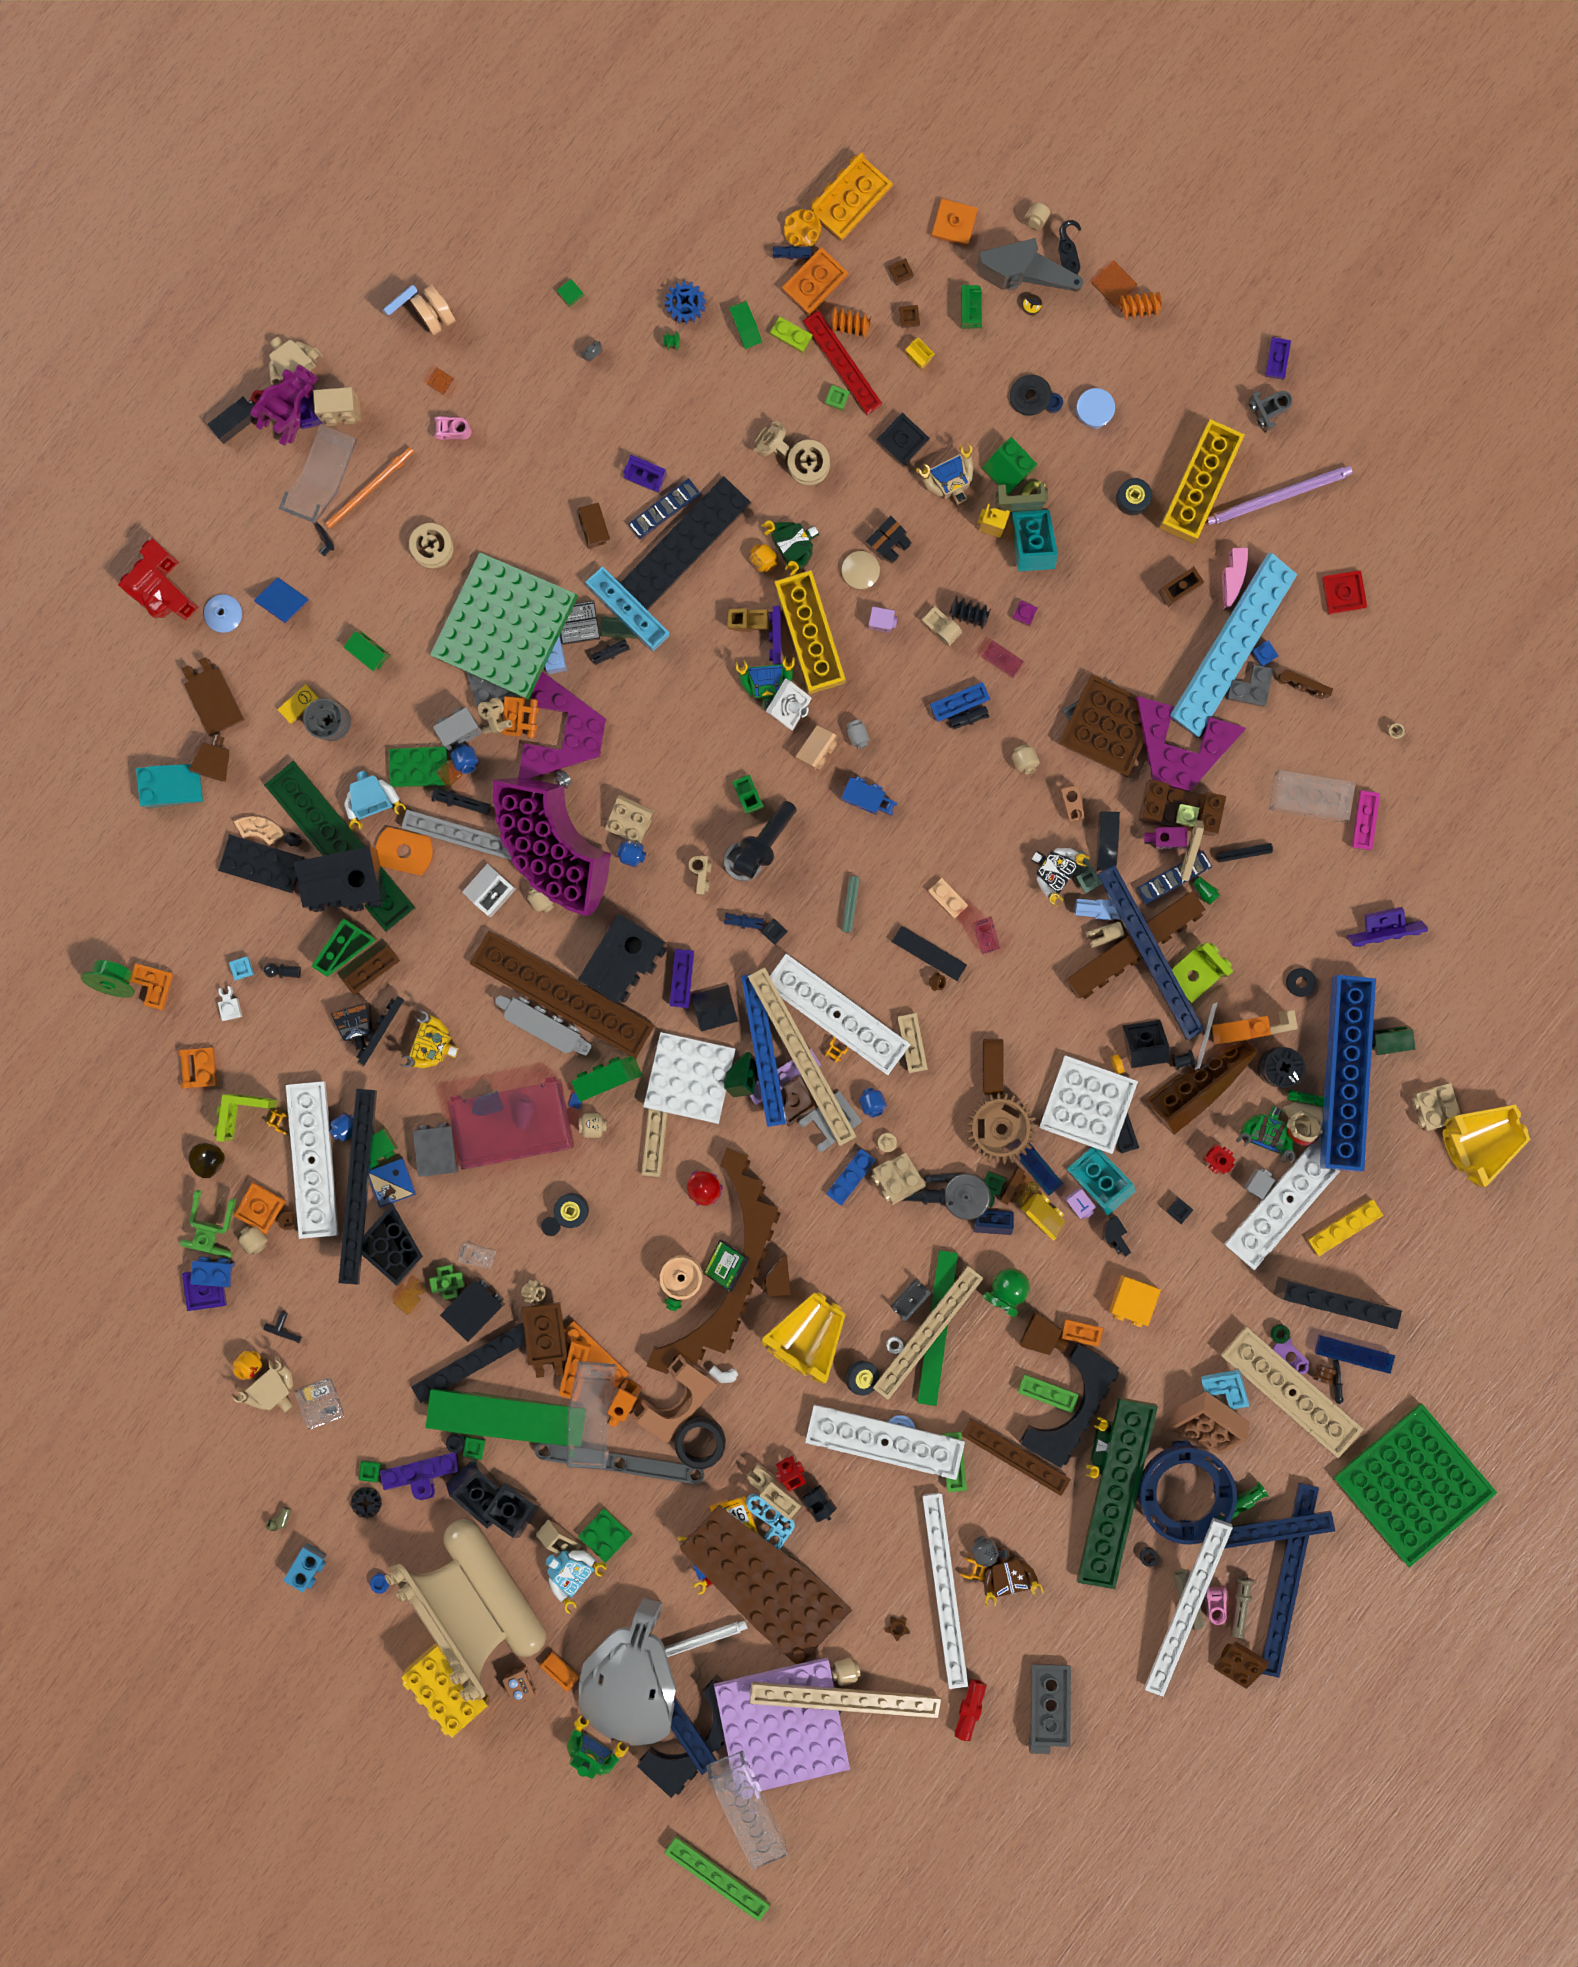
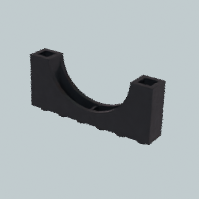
M1279 1276L1273 1294L1285 1301L1397 1330L1402 1310L1388 1304L1338 1294Z
M1076 1342L1068 1356V1360L1080 1371L1083 1380V1397L1078 1410L1067 1422L1055 1428L1039 1429L1028 1425L1019 1440L1022 1446L1059 1468H1062L1063 1464L1067 1465L1071 1458L1070 1452L1079 1445L1081 1433L1087 1431L1092 1414L1096 1415L1100 1408L1099 1402L1102 1398H1106L1110 1391L1109 1385L1112 1381H1116L1120 1373L1118 1371L1119 1367L1116 1364Z
M715 1675L703 1688V1695L708 1700L713 1713L711 1729L704 1739L712 1753L714 1751L718 1752L724 1745L723 1741L725 1740L714 1687L715 1683L724 1681L718 1675ZM652 1746L643 1754L637 1764V1767L670 1798L675 1794L679 1795L685 1788L684 1784L688 1779L691 1781L698 1773L697 1767L687 1752L666 1754L654 1749Z

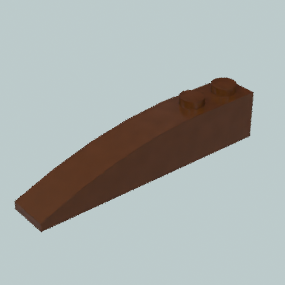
M1243 1040L1224 1050L1222 1055L1207 1059V1063L1201 1065L1199 1069L1195 1070V1067H1192L1190 1072L1182 1076L1180 1074L1175 1076L1146 1099L1145 1103L1160 1122L1175 1135L1207 1109L1236 1080L1258 1052L1246 1040Z

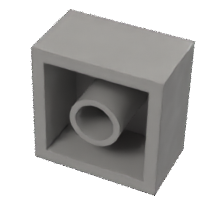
M467 707L456 709L452 712V716L439 719L436 722L437 725L433 727L443 745L450 752L455 750L457 745L465 744L483 733L472 712Z

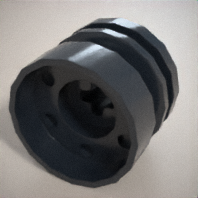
M1275 1047L1268 1049L1262 1054L1258 1062V1072L1262 1080L1268 1085L1288 1088L1301 1081L1305 1072V1064L1302 1056L1294 1049ZM1282 1064L1287 1065V1067L1284 1068L1285 1071L1280 1070Z

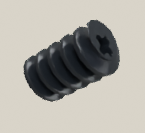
M955 595L949 614L951 613L952 620L959 616V622L966 618L967 625L973 620L974 627L981 623V629H984L991 608L987 611V605L985 604L980 609V603L977 602L973 606L972 600L965 604L964 597L958 602V596Z

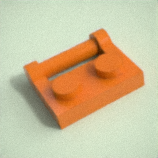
M214 1047L178 1050V1055L181 1056L183 1079L181 1089L217 1085ZM188 1055H194L196 1082H191Z

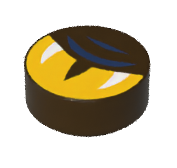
M1034 294L1028 295L1022 305L1024 312L1028 315L1038 314L1042 307L1040 297Z

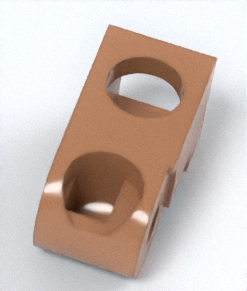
M1078 785L1058 789L1068 822L1083 820V804Z

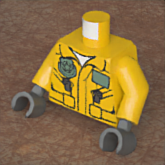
M421 1009L418 1010L423 1013V1017H415V1019L421 1025L410 1057L406 1055L401 1056L407 1059V1063L404 1065L400 1064V1066L424 1069L443 1062L445 1055L456 1058L459 1047L449 1044L452 1036L449 1035L448 1028L440 1019L428 1015Z

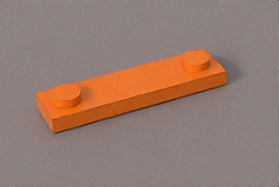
M575 1320L564 1330L565 1340L570 1345L573 1340L592 1345L588 1362L615 1388L629 1375V1372Z

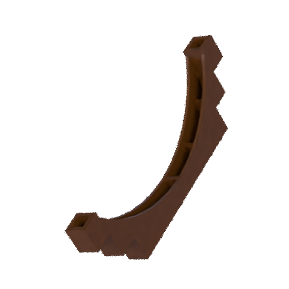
M727 1147L720 1167L725 1168L740 1200L744 1220L743 1254L748 1256L749 1260L733 1292L728 1293L713 1315L700 1327L681 1339L661 1347L654 1346L646 1367L668 1374V1367L674 1362V1357H678L680 1354L690 1362L697 1364L698 1359L702 1361L706 1349H703V1346L723 1354L726 1353L727 1349L731 1350L734 1342L731 1336L733 1331H738L741 1323L738 1317L740 1313L744 1314L748 1304L744 1302L745 1298L752 1293L754 1287L751 1284L753 1277L757 1278L761 1268L758 1266L759 1260H764L767 1252L764 1246L766 1241H771L774 1233L771 1227L773 1222L777 1224L781 1214L777 1212V1206L757 1199L758 1196H763L765 1186L762 1185L764 1181L742 1173L743 1170L747 1171L750 1160L747 1159L749 1155Z

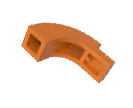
M1268 1015L1211 1025L1214 1044L1272 1035Z

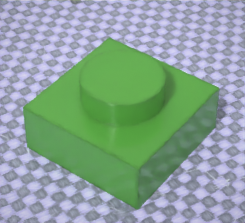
M832 385L825 405L843 411L850 391Z

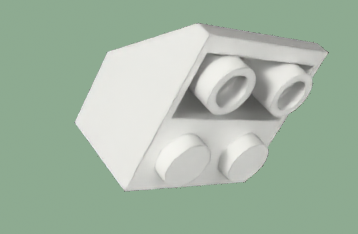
M487 863L462 893L487 916L492 917L516 888Z

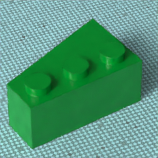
M344 918L311 967L328 977L376 941L377 938L347 918Z
M618 1056L609 1060L610 1064L604 1066L602 1063L593 1067V1072L591 1073L584 1071L577 1074V1079L572 1080L571 1083L579 1102L643 1076L636 1059L629 1056L620 1060Z

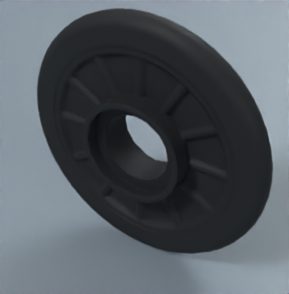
M1025 375L1019 378L1013 384L1010 391L1012 407L1018 413L1026 416L1041 413L1046 409L1051 400L1049 383L1038 375ZM1028 391L1036 393V396L1031 400L1025 397Z

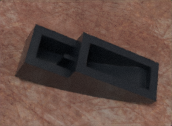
M1099 812L1096 871H1103L1113 864L1117 866L1120 812Z

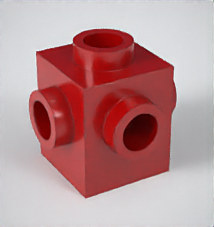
M1213 1144L1202 1158L1209 1164L1207 1168L1215 1174H1218V1172L1221 1174L1229 1173L1235 1165L1233 1162L1236 1160L1232 1157V1151L1225 1146L1221 1148L1216 1144Z
M793 1455L775 1464L778 1470L776 1476L780 1483H784L789 1492L806 1483L802 1474L805 1471L800 1461L796 1462Z

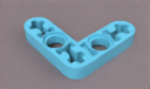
M750 1494L746 1499L748 1510L772 1526L764 1538L769 1542L771 1536H778L779 1541L773 1546H777L780 1549L795 1528L793 1519L788 1520L763 1500L759 1494ZM758 1499V1503L763 1507L762 1510L756 1505L753 1506L751 1501H757ZM769 1509L775 1510V1515L771 1519L765 1517V1513ZM780 1518L783 1522L788 1521L789 1526L783 1527L777 1520Z

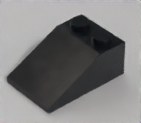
M474 1458L445 1484L449 1496L487 1529L493 1523L483 1517V1514L502 1486Z

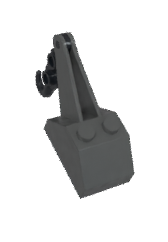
M1067 220L1059 228L1058 252L1062 266L1037 253L1036 238L979 252L976 264L979 277L1001 290H1014L1022 282L1073 292L1080 291L1083 286V279L1078 275L1081 265L1076 246L1066 232L1067 227L1071 225L1075 226L1078 231H1081L1080 224L1074 220Z

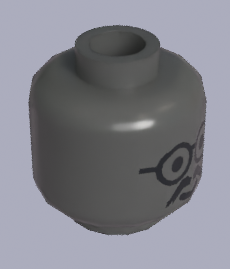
M985 1536L976 1538L974 1540L975 1543L971 1546V1552L976 1563L983 1565V1567L996 1563L999 1552L992 1538H985Z

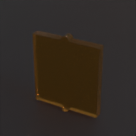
M1115 261L1105 270H1102L1101 274L1092 282V285L1114 307L1120 302L1121 295L1126 298L1138 285Z

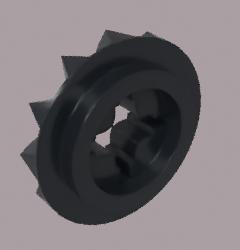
M363 1487L353 1494L350 1505L353 1512L359 1517L368 1519L380 1511L382 1499L375 1489ZM365 1495L367 1501L374 1502L368 1505L367 1510L365 1505L359 1504L364 1501Z

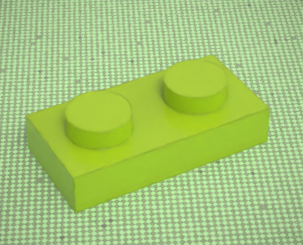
M780 316L770 332L771 336L801 353H804L813 337L812 334Z

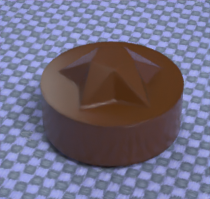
M292 1211L280 1213L277 1218L278 1226L283 1230L293 1229L297 1225L296 1214Z

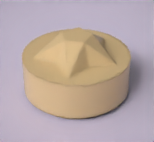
M883 1133L878 1138V1147L884 1152H891L896 1148L897 1140L891 1133Z

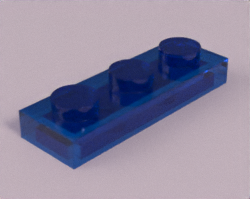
M1029 1142L1032 1149L1025 1148L1024 1150L1027 1155L1020 1153L1021 1159L1019 1161L1046 1194L1050 1196L1063 1185V1182Z

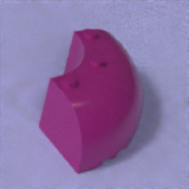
M504 778L493 780L495 820L499 826L501 841L504 848L508 850L512 858L511 861L516 869L525 876L529 884L536 891L544 894L553 903H557L565 907V909L581 915L588 916L592 914L598 907L605 891L611 853L591 845L575 829L566 809L565 786L528 779Z

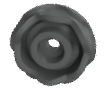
M595 340L592 345L581 352V357L586 361H591L602 352L600 341Z

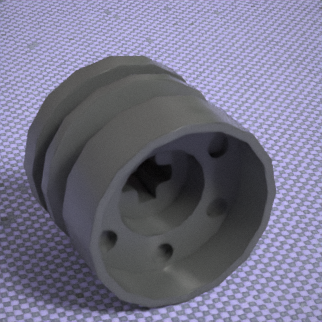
M317 699L311 702L306 707L303 715L306 730L312 736L319 739L337 741L342 739L351 727V716L348 709L343 704L329 699ZM327 719H333V723H328Z

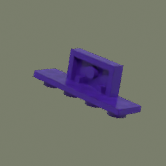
M1398 907L1364 914L1366 932L1347 935V939L1352 946L1362 947L1368 943H1381L1388 939H1401L1407 935H1420L1422 932H1427L1428 927L1422 920L1405 924L1404 909Z

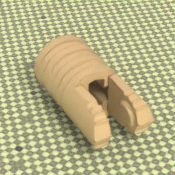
M1120 922L1086 932L1089 938L1103 935V937L1095 939L1090 943L1092 948L1125 938Z

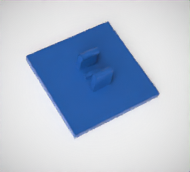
M280 578L273 581L254 599V602L284 623L309 601L308 598Z

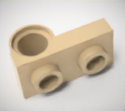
M936 606L921 620L948 647L962 634L961 628L953 620L948 619Z
M695 856L689 861L691 872L698 875L697 895L705 896V891L709 892L710 880L706 879L707 872L711 873L712 861H708V856ZM695 861L703 862L701 870L696 871L693 869L692 865Z

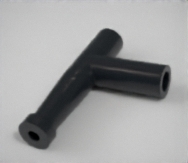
M285 1311L280 1312L275 1326L268 1323L264 1325V1331L296 1341L298 1344L301 1342L302 1336H297L283 1329L288 1315Z

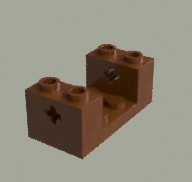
M1149 780L1146 783L1138 818L1139 821L1167 827H1187V831L1192 832L1193 827L1175 823L1177 817L1175 806L1183 804L1199 808L1197 820L1203 821V835L1215 836L1219 833L1226 796L1211 792L1199 794L1169 787V783Z

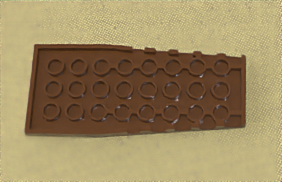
M718 1505L680 1545V1550L752 1626L795 1664L803 1663L852 1611L851 1607L809 1570L793 1558L785 1555L781 1549L773 1546L766 1538L757 1534L750 1526L742 1523L735 1515L730 1514L721 1505Z

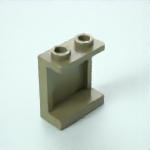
M1040 483L1036 494L1006 496V485H998L994 494L995 508L1005 512L1008 510L1010 513L1042 510L1046 500H1048V488H1044V483Z

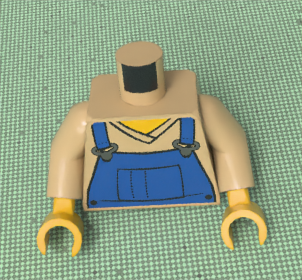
M967 443L968 449L966 451H963L962 445L959 446L963 456L959 454L931 469L923 463L925 467L923 472L916 468V472L922 476L928 491L938 497L942 496L944 499L953 496L957 505L967 500L963 490L969 488L973 477L972 447L969 443Z

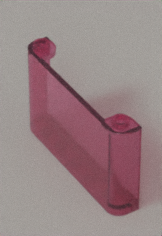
M556 1076L544 1078L545 1082L541 1084L471 1098H462L461 1095L451 1096L450 1100L447 1101L461 1170L573 1148L575 1144L561 1078L556 1079Z

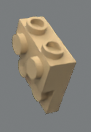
M1451 1083L1412 1094V1105L1419 1115L1417 1121L1420 1128H1423L1424 1131L1443 1127L1447 1119L1452 1116L1461 1115Z
M906 1153L874 1168L873 1175L871 1176L877 1186H881L883 1190L881 1194L885 1201H890L892 1205L925 1187L924 1181Z

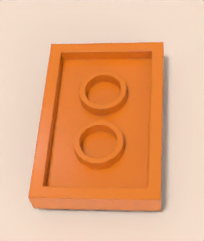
M821 247L782 287V291L810 316L849 276V273Z

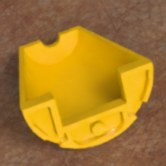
M1516 1105L1456 1115L1447 1119L1444 1123L1446 1129L1443 1130V1140L1449 1157L1460 1173L1464 1171L1469 1176L1468 1180L1477 1186H1488L1531 1140L1527 1127L1519 1121L1521 1112Z
M817 1292L808 1297L762 1338L761 1344L764 1347L767 1345L769 1347L767 1351L791 1369L803 1376L812 1375L813 1381L826 1384L846 1314L841 1311L842 1308L835 1303H832V1305L828 1304L825 1301L827 1298Z

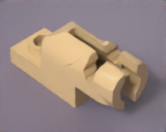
M759 1462L755 1465V1469L748 1473L746 1478L760 1491L759 1496L788 1520L802 1506L800 1501L787 1492L786 1486L780 1483L777 1477L767 1471Z

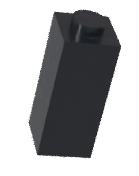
M243 396L207 425L218 439L225 444L257 419L251 416V410L255 404L251 399L247 401Z

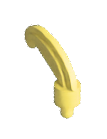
M1033 481L1027 484L1021 495H1030L1034 489H1038L1041 481Z

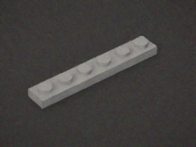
M406 810L402 829L504 859H512L508 850L504 848L499 836Z

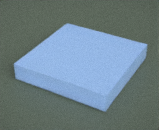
M409 286L381 310L384 315H390L417 292L415 286Z

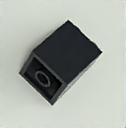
M477 1277L440 1314L467 1342L505 1305L503 1302L504 1298L498 1292H492L489 1289V1283L483 1278L479 1279Z

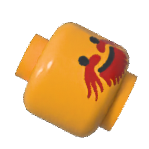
M243 1351L233 1362V1373L242 1380L253 1378L262 1367L260 1355L255 1351Z

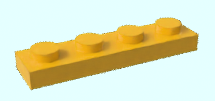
M1370 1199L1308 1238L1307 1241L1315 1254L1321 1256L1384 1215L1375 1201Z

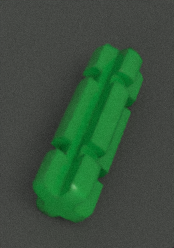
M1289 1090L1287 1099L1291 1101L1297 1100V1102L1310 1105L1315 1104V1106L1319 1107L1324 1105V1097L1322 1096L1316 1097L1313 1094L1298 1093V1091Z

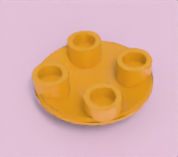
M799 209L792 212L785 219L784 235L789 244H794V246H813L821 235L819 218L807 209Z

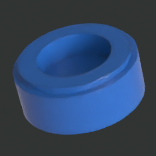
M377 1573L372 1577L370 1587L373 1592L381 1594L389 1588L390 1585L384 1577L385 1573Z

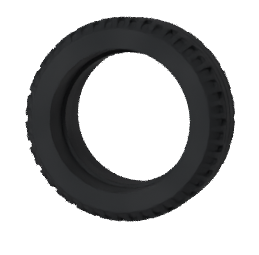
M696 1416L688 1419L677 1431L675 1437V1451L678 1458L686 1466L693 1469L701 1470L714 1466L721 1459L725 1450V1433L722 1427L709 1417ZM696 1427L710 1430L715 1435L717 1441L715 1451L705 1458H696L690 1455L684 1447V1438L689 1430Z

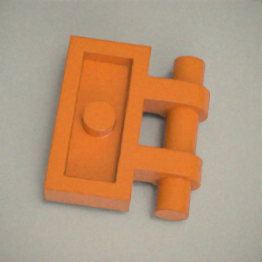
M505 696L503 721L511 720L512 727L504 729L502 735L521 737L524 729L528 730L527 737L535 738V730L538 728V724H536V716L539 713V707H537L538 699H530V706H525V698ZM524 712L529 713L528 723H523Z

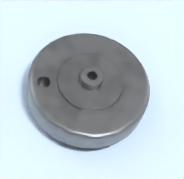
M963 1173L955 1176L948 1182L944 1191V1202L947 1209L959 1219H975L981 1216L990 1204L991 1193L987 1183L980 1176L972 1173Z

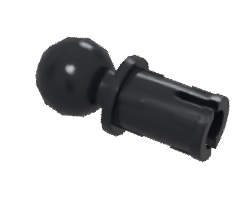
M268 963L264 967V974L270 978L279 975L281 979L283 977L300 978L301 967L284 966L283 963L278 967L275 963Z

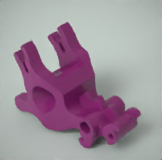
M300 364L294 372L285 369L282 373L283 382L266 388L251 410V416L258 418L256 427L260 430L263 426L268 427L270 419L277 422L273 427V431L278 434L283 431L279 441L283 446L287 442L293 443L300 428L301 399L304 396L306 398L311 396L314 390L312 385L318 381V377Z

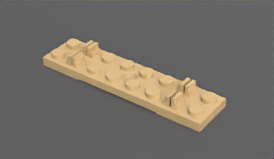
M1245 1326L1220 1354L1338 1459L1364 1430L1248 1327ZM1290 1389H1295L1296 1393L1294 1396L1289 1395Z

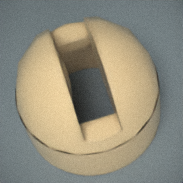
M1394 723L1389 727L1388 733L1392 738L1399 739L1404 735L1405 729L1401 724ZM1395 727L1401 733L1398 735L1391 729Z

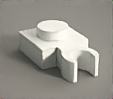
M227 986L229 992L226 995L223 993V988H219V995L223 998L222 1002H218L222 1021L243 1017L239 999H232L233 988L231 986Z

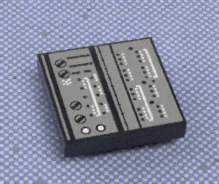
M595 601L574 604L561 631L563 645L600 639Z

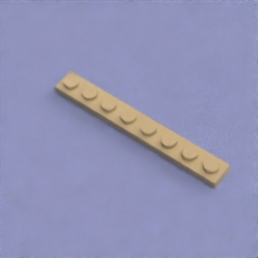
M969 1266L965 1268L875 1383L873 1389L889 1400L983 1280L981 1275Z

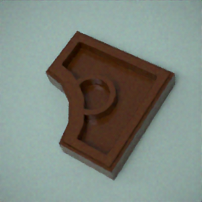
M799 1074L783 1084L785 1089L783 1105L788 1127L818 1107L809 1088Z

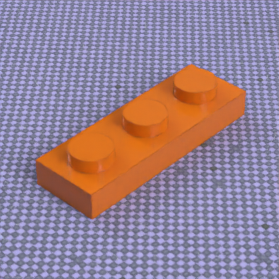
M577 1340L571 1342L559 1396L575 1401L579 1399L592 1345Z

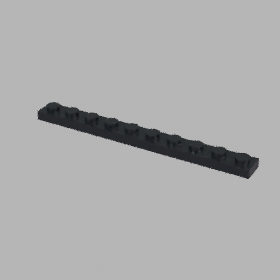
M356 1089L338 1283L359 1285L377 1090Z

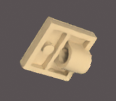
M619 795L605 830L627 840L642 843L652 821L654 811Z

